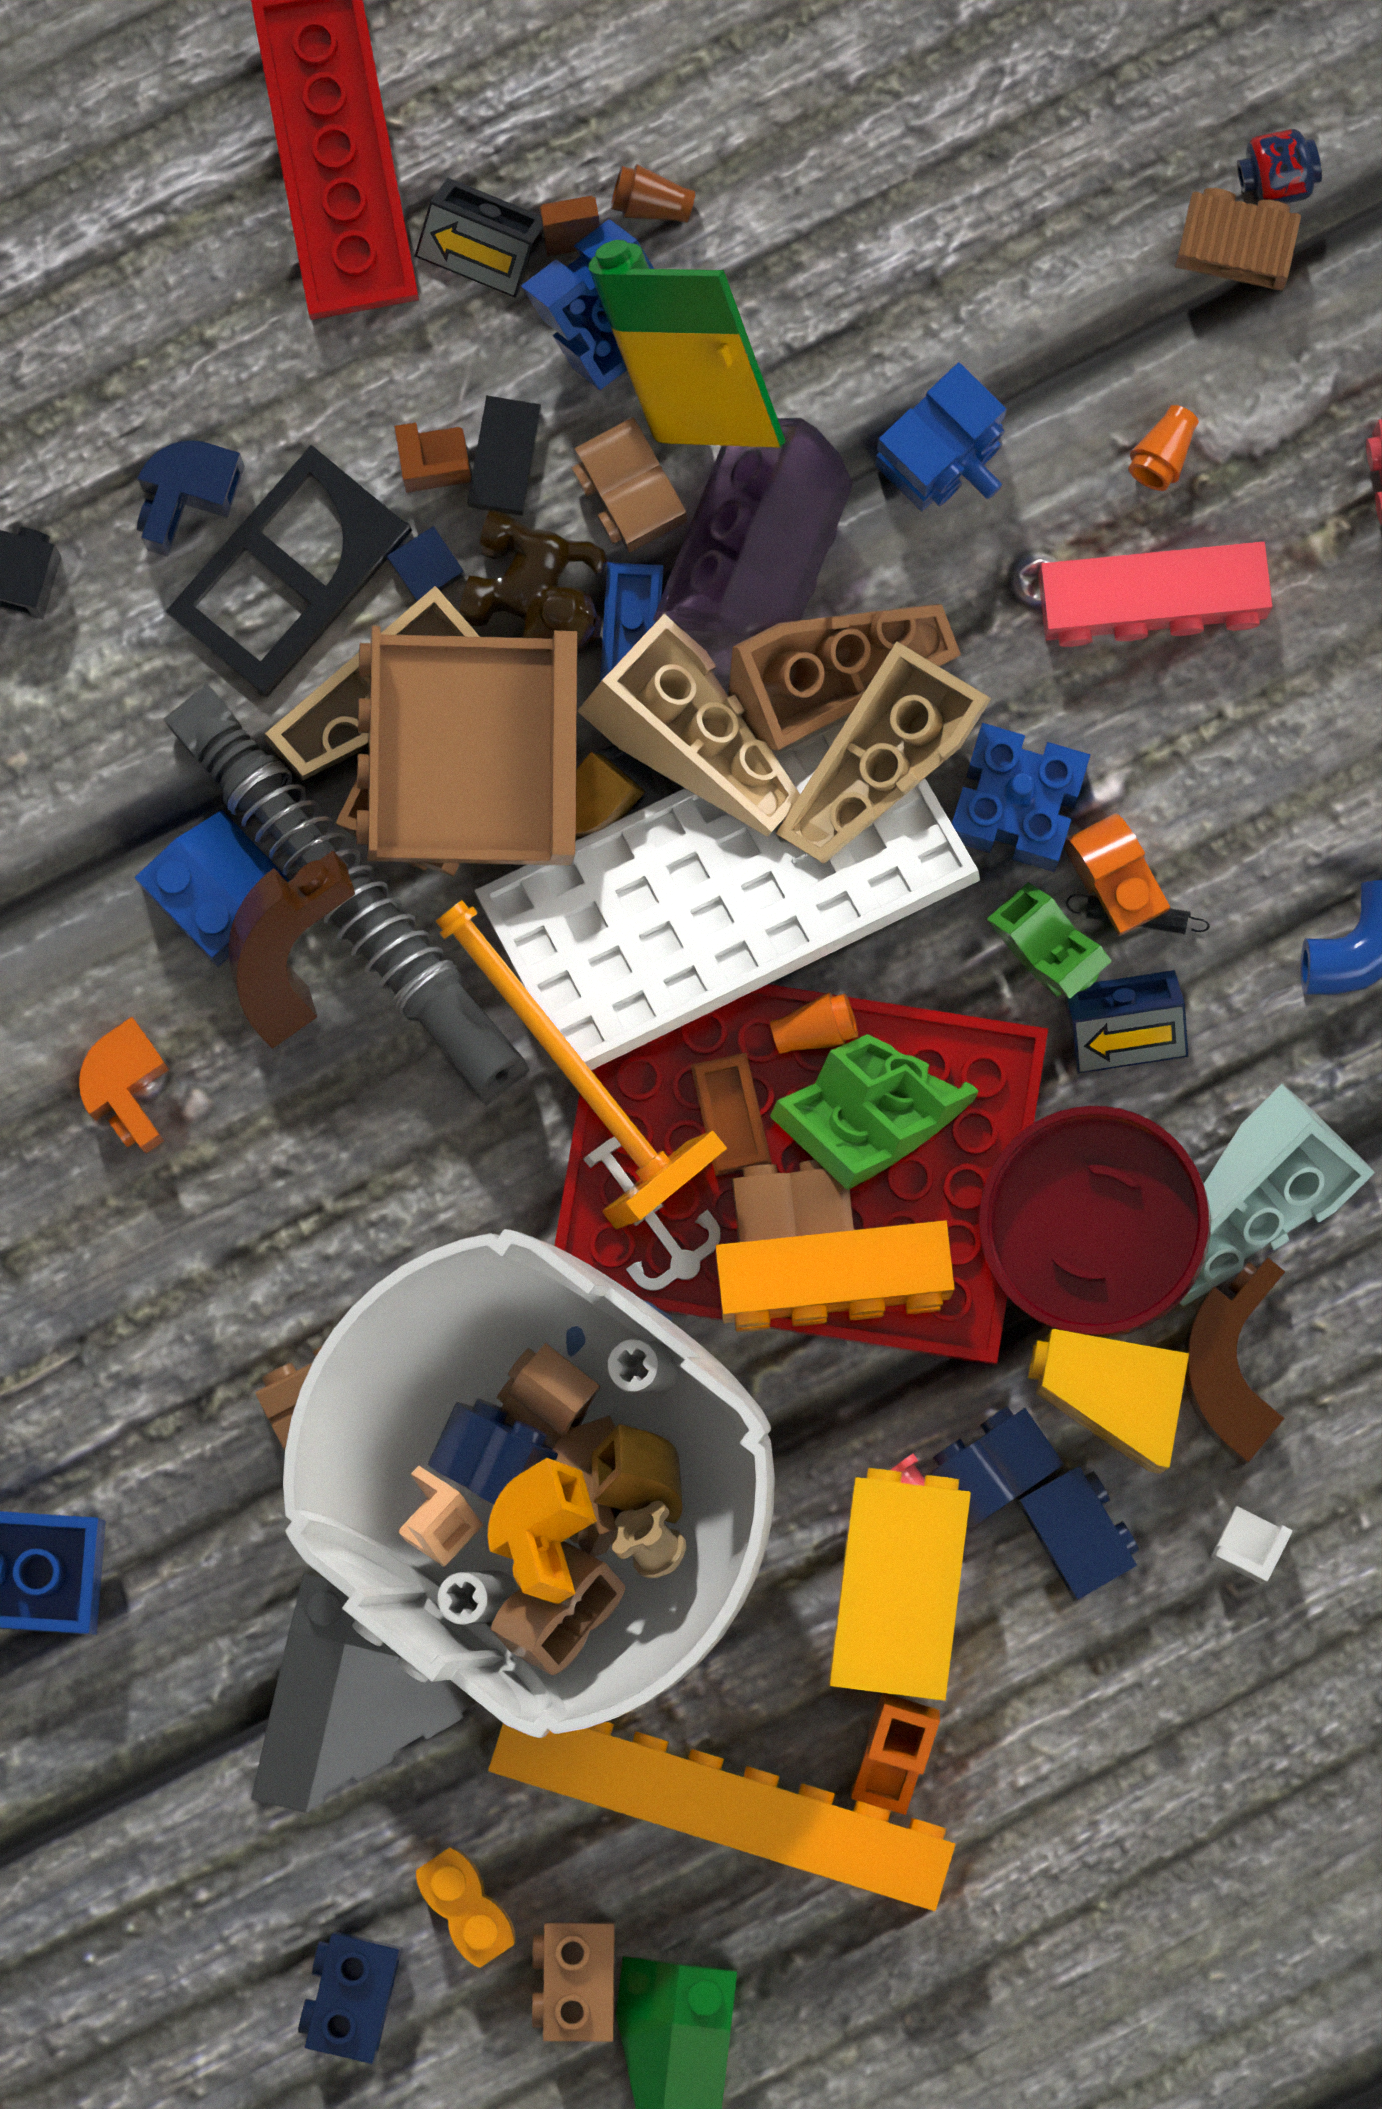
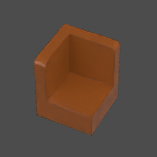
M416 422L394 426L406 493L471 482L464 431L461 427L419 433Z

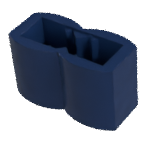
M477 1398L474 1406L456 1401L428 1465L494 1505L501 1491L513 1478L545 1458L556 1461L558 1453L544 1444L547 1434L520 1421H515L514 1426L505 1422L508 1415L506 1410Z
M1008 1406L980 1424L985 1433L983 1437L968 1447L960 1438L933 1457L939 1467L934 1469L929 1474L930 1476L959 1479L958 1490L971 1492L967 1531L1064 1465L1026 1408H1023L1016 1414H1013Z

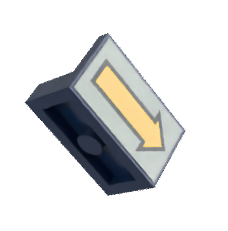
M1175 970L1094 982L1090 987L1077 992L1070 999L1065 996V1006L1073 1032L1077 1074L1189 1057L1185 1002Z

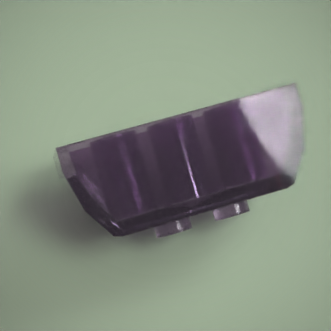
M778 418L786 440L781 448L721 446L653 621L657 622L665 614L682 630L727 632L751 638L778 623L801 620L808 600L816 590L817 577L828 549L835 541L836 528L849 498L853 483L839 452L816 427L802 418Z

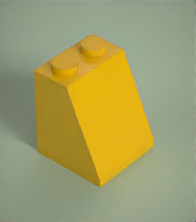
M1052 1329L1045 1337V1342L1037 1340L1036 1345H1033L1028 1371L1029 1379L1038 1380L1037 1395L1147 1471L1161 1474L1170 1468L1189 1353Z

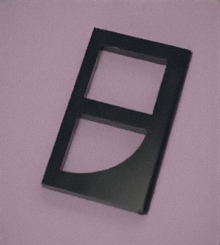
M310 445L170 605L166 613L256 688L261 696L268 698L388 560L387 556L397 550L413 530L408 522L401 520L325 455ZM310 476L322 486L333 501L342 525L343 547L340 562L332 579L326 586L262 533L263 529ZM245 550L310 604L261 661L196 608Z

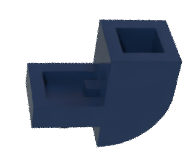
M181 441L162 448L146 462L137 479L143 492L155 495L154 501L150 499L144 501L137 521V531L143 532L141 539L148 551L168 557L185 505L228 518L245 467L239 452L202 441Z

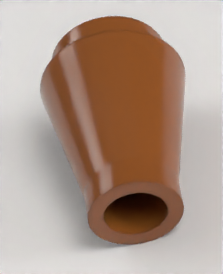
M638 164L635 165L634 169L621 166L612 196L611 209L623 212V218L677 220L688 223L694 204L695 190L684 188Z

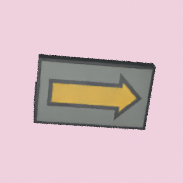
M447 178L430 201L414 257L516 298L520 292L530 256L544 238L541 215Z

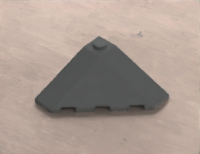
M303 1574L251 1799L308 1813L326 1802L323 1795L353 1777L356 1782H359L396 1760L393 1753L423 1735L426 1740H429L465 1718L462 1711L476 1704L477 1701L451 1680L432 1682L428 1679L426 1683H423L410 1676L398 1665L397 1661L401 1657L384 1642L381 1646H377L355 1631L352 1624L356 1619L342 1609L349 1599L347 1595L327 1579Z

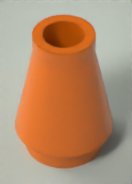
M1171 405L1165 416L1130 452L1132 462L1128 470L1132 477L1142 485L1157 491H1165L1170 483L1178 482L1193 432L1199 423L1197 416L1182 406Z
M828 992L780 1019L770 1021L773 1038L780 1054L793 1050L840 1047L846 1044V1040L858 1037L855 1017L845 993L833 997L831 992Z

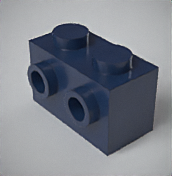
M333 1932L329 1943L319 1941L311 1974L312 1976L321 1977L316 2000L306 1998L298 2027V2033L307 2035L306 2049L373 2064L376 2061L403 1947L340 1932Z

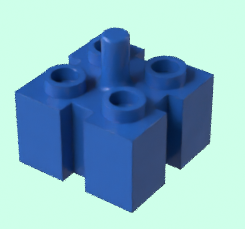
M610 219L574 245L580 257L567 267L555 259L521 285L541 319L557 331L552 336L571 367L598 390L603 389L619 377L627 368L590 274L589 263L595 256L596 250L607 242L625 240L627 243L640 246L637 239ZM643 251L649 269H654L653 265L651 264L645 252Z
M958 362L927 391L926 396L913 409L910 408L878 439L877 450L879 453L876 455L875 466L921 512L933 501L939 507L947 502L961 487L962 482L959 480L961 475L986 499H990L999 491L1002 483L984 465L1002 446L998 440L1005 432L1001 422L1004 421L1006 408Z
M982 723L966 776L967 778L979 781L977 790L967 787L962 788L952 825L964 846L990 853L994 840L1015 846L1012 860L1055 872L1071 822V818L1058 815L1060 806L1074 809L1091 754L1047 742L1043 755L1022 749L1025 735Z

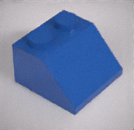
M223 810L173 840L134 877L143 891L217 968L229 958L228 947L232 923L237 910L253 886L273 868L277 870L287 883L290 881Z

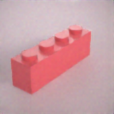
M1265 541L1041 563L1038 574L1045 641L1059 639V646L1062 647L1090 644L1093 642L1092 636L1114 634L1116 641H1135L1148 637L1149 630L1169 628L1170 634L1173 636L1194 635L1203 632L1204 625L1226 623L1227 630H1247L1258 627L1260 625L1259 620L1267 619L1272 609Z

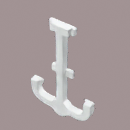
M613 1137L588 1154L583 1160L590 1168L602 1160L623 1191L626 1192L634 1184L611 1154L622 1146ZM662 1203L643 1219L634 1223L637 1226L645 1220L672 1256L671 1268L657 1278H648L644 1275L641 1261L629 1266L626 1270L638 1286L649 1291H656L665 1288L677 1278L690 1280L698 1274L700 1262L716 1250V1245H719L720 1242L719 1225L708 1210L702 1213L695 1223L708 1230L709 1238L706 1243L694 1252L681 1250L655 1214L657 1210L663 1207Z

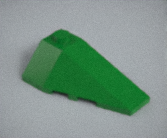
M623 1956L616 2017L635 2109H722L737 1969Z

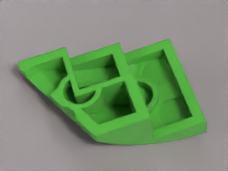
M867 1034L831 1050L816 1083L777 1100L770 1117L845 1189L849 1190L890 1167L934 1136L975 1100L979 1090L967 1082H964L960 1088H957L928 1074L930 1064L914 1056L899 1053L891 1045Z

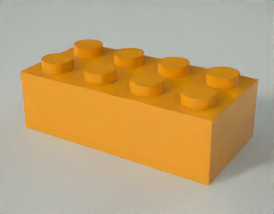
M947 1220L716 1245V1263L723 1324L735 1323L736 1332L769 1329L770 1319L792 1317L793 1326L821 1324L827 1322L826 1318L829 1312L848 1310L850 1320L878 1318L884 1316L885 1306L906 1304L907 1314L934 1312L941 1310L940 1306L943 1305V1300H950L954 1291Z

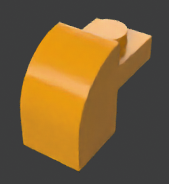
M545 1458L513 1478L504 1487L495 1501L488 1524L489 1550L492 1553L513 1559V1575L517 1584L522 1589V1593L555 1604H559L576 1594L561 1542L597 1521L582 1470Z

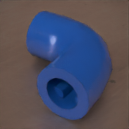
M1382 880L1361 883L1360 919L1352 932L1344 937L1335 939L1305 938L1302 946L1300 968L1301 985L1305 995H1336L1362 990L1382 978Z

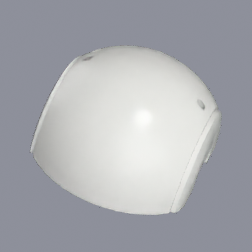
M504 1229L500 1236L489 1233L461 1239L433 1249L402 1265L372 1287L351 1307L332 1330L315 1357L304 1380L290 1422L285 1448L283 1490L285 1516L292 1522L285 1531L303 1560L349 1597L342 1609L356 1619L352 1624L355 1631L377 1646H381L383 1642L401 1656L397 1661L398 1665L416 1680L426 1683L428 1679L432 1682L451 1680L506 1726L533 1737L543 1738L549 1731L559 1734L586 1729L620 1717L652 1701L677 1684L708 1655L724 1636L740 1611L758 1575L770 1533L775 1482L771 1440L768 1436L771 1426L760 1406L739 1381L699 1343L649 1304L577 1257L529 1235ZM578 1326L584 1333L585 1344L571 1357L567 1352L566 1333L571 1327ZM545 1343L601 1386L596 1398L588 1408V1413L581 1425L610 1415L615 1426L623 1424L657 1434L667 1439L676 1448L679 1455L683 1508L681 1516L675 1524L666 1521L664 1523L668 1528L678 1530L686 1540V1551L678 1567L673 1572L658 1578L641 1576L633 1566V1556L631 1555L626 1559L619 1558L613 1552L612 1544L607 1553L595 1557L605 1562L626 1586L624 1594L613 1613L601 1625L589 1631L587 1640L577 1657L564 1670L553 1676L511 1653L490 1630L501 1606L514 1592L520 1589L512 1571L513 1559L492 1553L489 1550L488 1524L494 1505L428 1465L456 1401L474 1406L477 1398L502 1407L503 1404L496 1397L511 1378L508 1376V1372L526 1349L530 1348L537 1353ZM418 1466H421L459 1491L483 1524L445 1567L406 1542L399 1534V1529L428 1499L411 1476V1473ZM569 1538L564 1540L581 1550L578 1542L573 1543Z

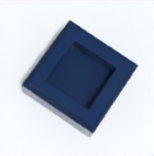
M434 526L387 556L388 561L416 602L434 586L442 591L465 576L464 570Z

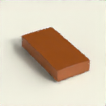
M592 195L542 204L540 207L547 257L576 252L577 250L574 245L600 226L596 198L592 197Z
M742 1053L691 1065L705 1132L708 1133L713 1130L727 1147L724 1152L712 1161L715 1176L720 1177L742 1172L743 1168L771 1164L747 1054Z

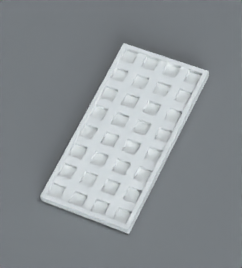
M851 713L780 750H772L800 794ZM924 778L824 864L776 834L784 819L767 837L684 788L610 824L602 830L575 841V857L571 866L525 865L474 891L520 982L590 1070H593L980 881L976 865L927 780Z

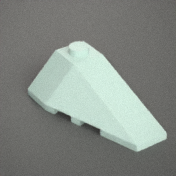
M1283 1084L1240 1125L1204 1183L1211 1212L1209 1249L1197 1280L1180 1302L1183 1306L1240 1272L1244 1259L1268 1244L1275 1250L1290 1241L1287 1233L1305 1221L1314 1217L1319 1223L1335 1213L1375 1173L1310 1107Z

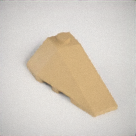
M663 614L606 675L577 712L620 750L768 837L787 816L800 793L765 741L757 740L741 716L745 709L735 695L728 697L713 674L716 665L707 651L667 615Z
M896 641L776 834L823 864L826 863L960 749L991 698Z

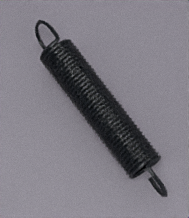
M1073 894L1067 898V909L1072 913L1081 914V912L1073 911L1069 907L1068 902L1074 896L1088 897L1086 919L1091 918L1110 922L1096 895ZM1170 908L1169 911L1142 924L1139 928L1158 929V931H1169L1185 935L1188 918L1203 921L1207 924V928L1204 930L1191 929L1194 932H1205L1210 928V924L1204 919L1191 917L1190 911Z

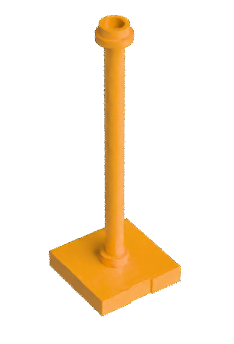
M461 900L435 921L442 929L439 934L443 939H446L451 934L455 936L638 1165L639 1169L635 1173L641 1180L605 1208L602 1213L615 1229L640 1221L724 1152L727 1147L712 1130L688 1140L670 1156H667L663 1150L657 1153L471 921V918L478 913L473 906L468 908L464 901Z

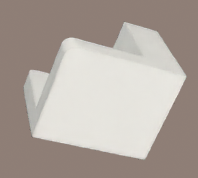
M1236 1506L1210 1558L1260 1584L1268 1582L1293 1530L1283 1525L1277 1527Z

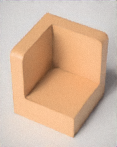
M418 1466L411 1473V1476L428 1499L399 1529V1534L406 1542L445 1567L483 1524L459 1491L421 1466Z

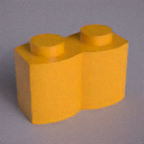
M449 1847L416 1870V1880L423 1898L435 1912L448 1919V1928L454 1945L471 1964L481 1968L516 1944V1933L510 1917L498 1902L485 1895L484 1884L479 1870L464 1852L456 1847Z

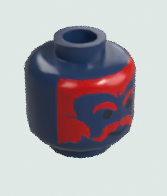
M1296 129L1252 138L1247 144L1246 159L1237 160V172L1243 193L1253 191L1257 201L1274 200L1287 204L1305 200L1313 193L1314 184L1322 181L1321 162L1316 143L1313 139L1306 140L1301 132Z

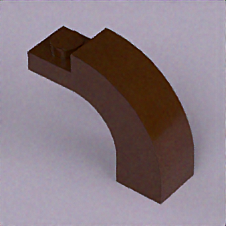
M334 850L320 860L311 861L304 865L298 871L295 878L288 883L273 868L246 895L232 923L228 947L229 962L239 1001L251 1026L272 1049L317 1018L309 987L287 964V959L294 942L307 928L355 895L347 865Z
M1266 1258L1258 1268L1250 1261L1244 1266L1227 1287L1236 1294L1232 1300L1215 1287L1207 1293L1193 1316L1184 1353H1189L1185 1382L1194 1411L1214 1441L1242 1465L1247 1464L1285 1419L1251 1390L1241 1374L1237 1359L1238 1338L1245 1321L1285 1273L1270 1258Z

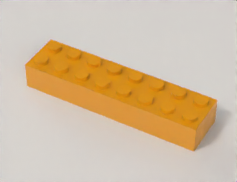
M603 1722L586 1729L559 1734L549 1731L543 1738L527 1735L506 1726L504 1723L502 1724L488 1769L489 1772L936 1911L956 1845L955 1843L943 1840L947 1828L915 1818H911L908 1828L889 1823L891 1811L856 1800L853 1811L832 1805L835 1793L803 1783L800 1785L798 1794L777 1788L780 1776L746 1766L743 1777L721 1770L723 1758L694 1749L690 1750L688 1759L668 1754L666 1751L669 1741L635 1731L632 1742L611 1736L614 1724Z

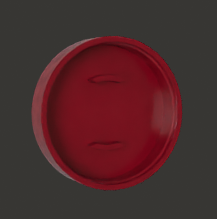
M1081 1106L1058 1111L1034 1122L1021 1131L1006 1146L994 1163L984 1186L979 1211V1229L983 1252L994 1278L1007 1296L1021 1310L1051 1329L1106 1338L1125 1335L1143 1329L1168 1314L1182 1301L1194 1285L1205 1263L1211 1237V1212L1207 1191L1193 1160L1170 1133L1148 1118L1131 1111L1108 1106Z

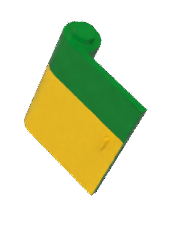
M613 240L600 246L589 263V271L653 439L666 444L781 448L786 440L724 270L649 269L642 248L637 244L627 243L625 240Z

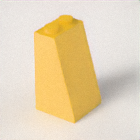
M868 1468L867 1478H854L828 1686L946 1701L971 1492L958 1490L959 1479L925 1475L924 1486L901 1483L902 1472Z

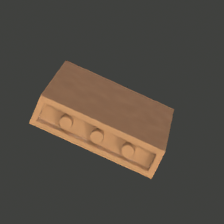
M372 626L370 643L359 644V677H370L369 699L359 698L358 733H369V754H358L357 788L368 789V810H357L356 844L367 845V861L571 866L575 857L577 631H554L552 639L388 635L380 634L381 626Z

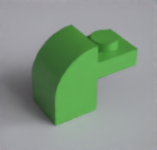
M1029 882L987 918L1011 952L1057 998L1064 994L1070 999L1077 992L1087 989L1097 980L1099 973L1112 962L1099 944L1075 929L1051 896Z

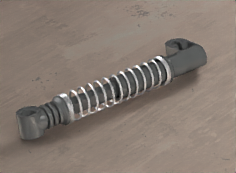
M205 684L163 719L196 761L201 762L204 769L211 773V777L215 782L220 783V788L223 790V802L228 807V810L231 811V814L236 816L244 815L242 826L249 827L259 821L263 824L256 834L255 842L263 843L273 837L276 839L277 842L270 849L269 858L277 859L286 853L291 857L284 865L282 874L291 875L307 863L320 860L333 850L347 865L355 895L325 915L324 923L331 924L334 922L339 927L337 939L345 940L348 938L354 945L351 951L352 956L363 954L368 960L365 972L377 971L382 977L379 988L386 989L390 987L396 993L393 999V1005H396V1009L400 1010V1013L404 1014L408 1020L419 1021L434 1038L437 1045L443 1050L457 1074L486 1107L530 1071L522 1055L461 986L462 976L456 969L457 966L453 965V961L443 960V949L428 947L429 933L424 930L414 931L415 917L411 914H401V900L398 898H387V884L382 881H373L374 868L369 865L359 866L360 852L356 849H345L347 845L346 835L332 833V819L325 816L318 817L319 803L314 800L304 801L306 797L305 787L300 784L291 785L292 772L288 770L285 763L281 762L278 757L266 755L264 751L259 750L258 744L250 739L247 731L242 729L234 714L208 684ZM286 778H288V780H287V782H286V785H285L284 787H282V785L284 784ZM298 789L301 791L298 803L287 793L288 790ZM312 805L315 808L312 819H309L301 810L302 806ZM254 813L256 817L246 822L249 819V817ZM325 821L328 823L326 835H323L314 825L316 822ZM266 830L270 832L266 836L260 838ZM339 837L342 839V845L338 852L329 843L328 840L330 838ZM281 845L283 850H281L278 853H275V851ZM352 853L356 856L352 868L342 858V855ZM293 862L297 864L292 869H289ZM406 918L411 920V925L405 920ZM419 935L424 936V937H425V941H423V940L419 937ZM432 951H436L439 957L437 958Z

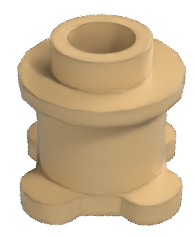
M653 1501L647 1507L635 1511L632 1509L624 1510L615 1520L618 1534L617 1539L612 1544L613 1552L621 1559L629 1558L632 1555L634 1568L641 1576L646 1578H658L673 1572L680 1564L686 1551L685 1538L678 1530L668 1528L664 1523V1520L669 1515V1509L662 1501Z

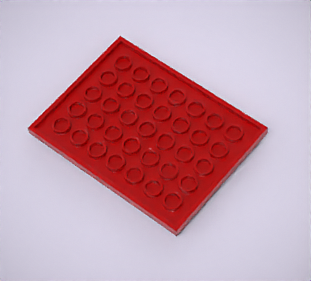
M767 984L591 1071L657 1153L663 1150L667 1156H670L688 1140L706 1133L691 1065L746 1053L771 1164L777 1165V1173H793L800 1171L799 1163L815 1159L782 1129L770 1115L777 1100L815 1084L829 1052L838 1047L793 1050L780 1054L773 1038L770 1021L780 1019L826 993ZM848 997L855 1017L858 1037L846 1040V1044L868 1034L891 1045L899 1053L914 1056L930 1064L928 1074L957 1088H960L964 1082H967L979 1090L975 1100L934 1136L890 1167L849 1189L854 1230L947 1220L954 1291L950 1300H943V1305L940 1306L941 1310L907 1314L906 1304L885 1306L884 1316L878 1318L850 1320L849 1310L829 1312L826 1323L793 1326L792 1317L770 1319L769 1329L996 1365L1007 1294L994 1278L983 1252L979 1229L980 1203L986 1180L999 1155L1021 1131L1034 1123L1049 1028ZM579 1093L554 1246L584 1261L640 1299L654 1304L664 1312L723 1321L716 1250L700 1262V1270L693 1279L681 1280L677 1278L665 1288L656 1291L641 1288L627 1272L626 1269L629 1266L641 1261L644 1275L648 1278H657L671 1268L672 1256L645 1220L637 1226L632 1223L615 1229L602 1213L605 1208L625 1192L602 1160L592 1168L583 1160L592 1151L610 1138H613L614 1135ZM622 1146L611 1153L634 1185L641 1180L635 1173L639 1169L638 1165ZM711 1161L662 1202L663 1207L657 1210L655 1214L681 1250L694 1252L707 1242L709 1238L708 1230L695 1223L697 1218L706 1210L711 1213L719 1225V1245L738 1243L732 1182L734 1178L743 1177V1171L716 1177Z

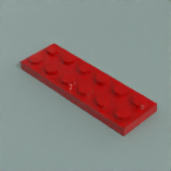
M251 0L310 320L418 301L419 296L363 0Z

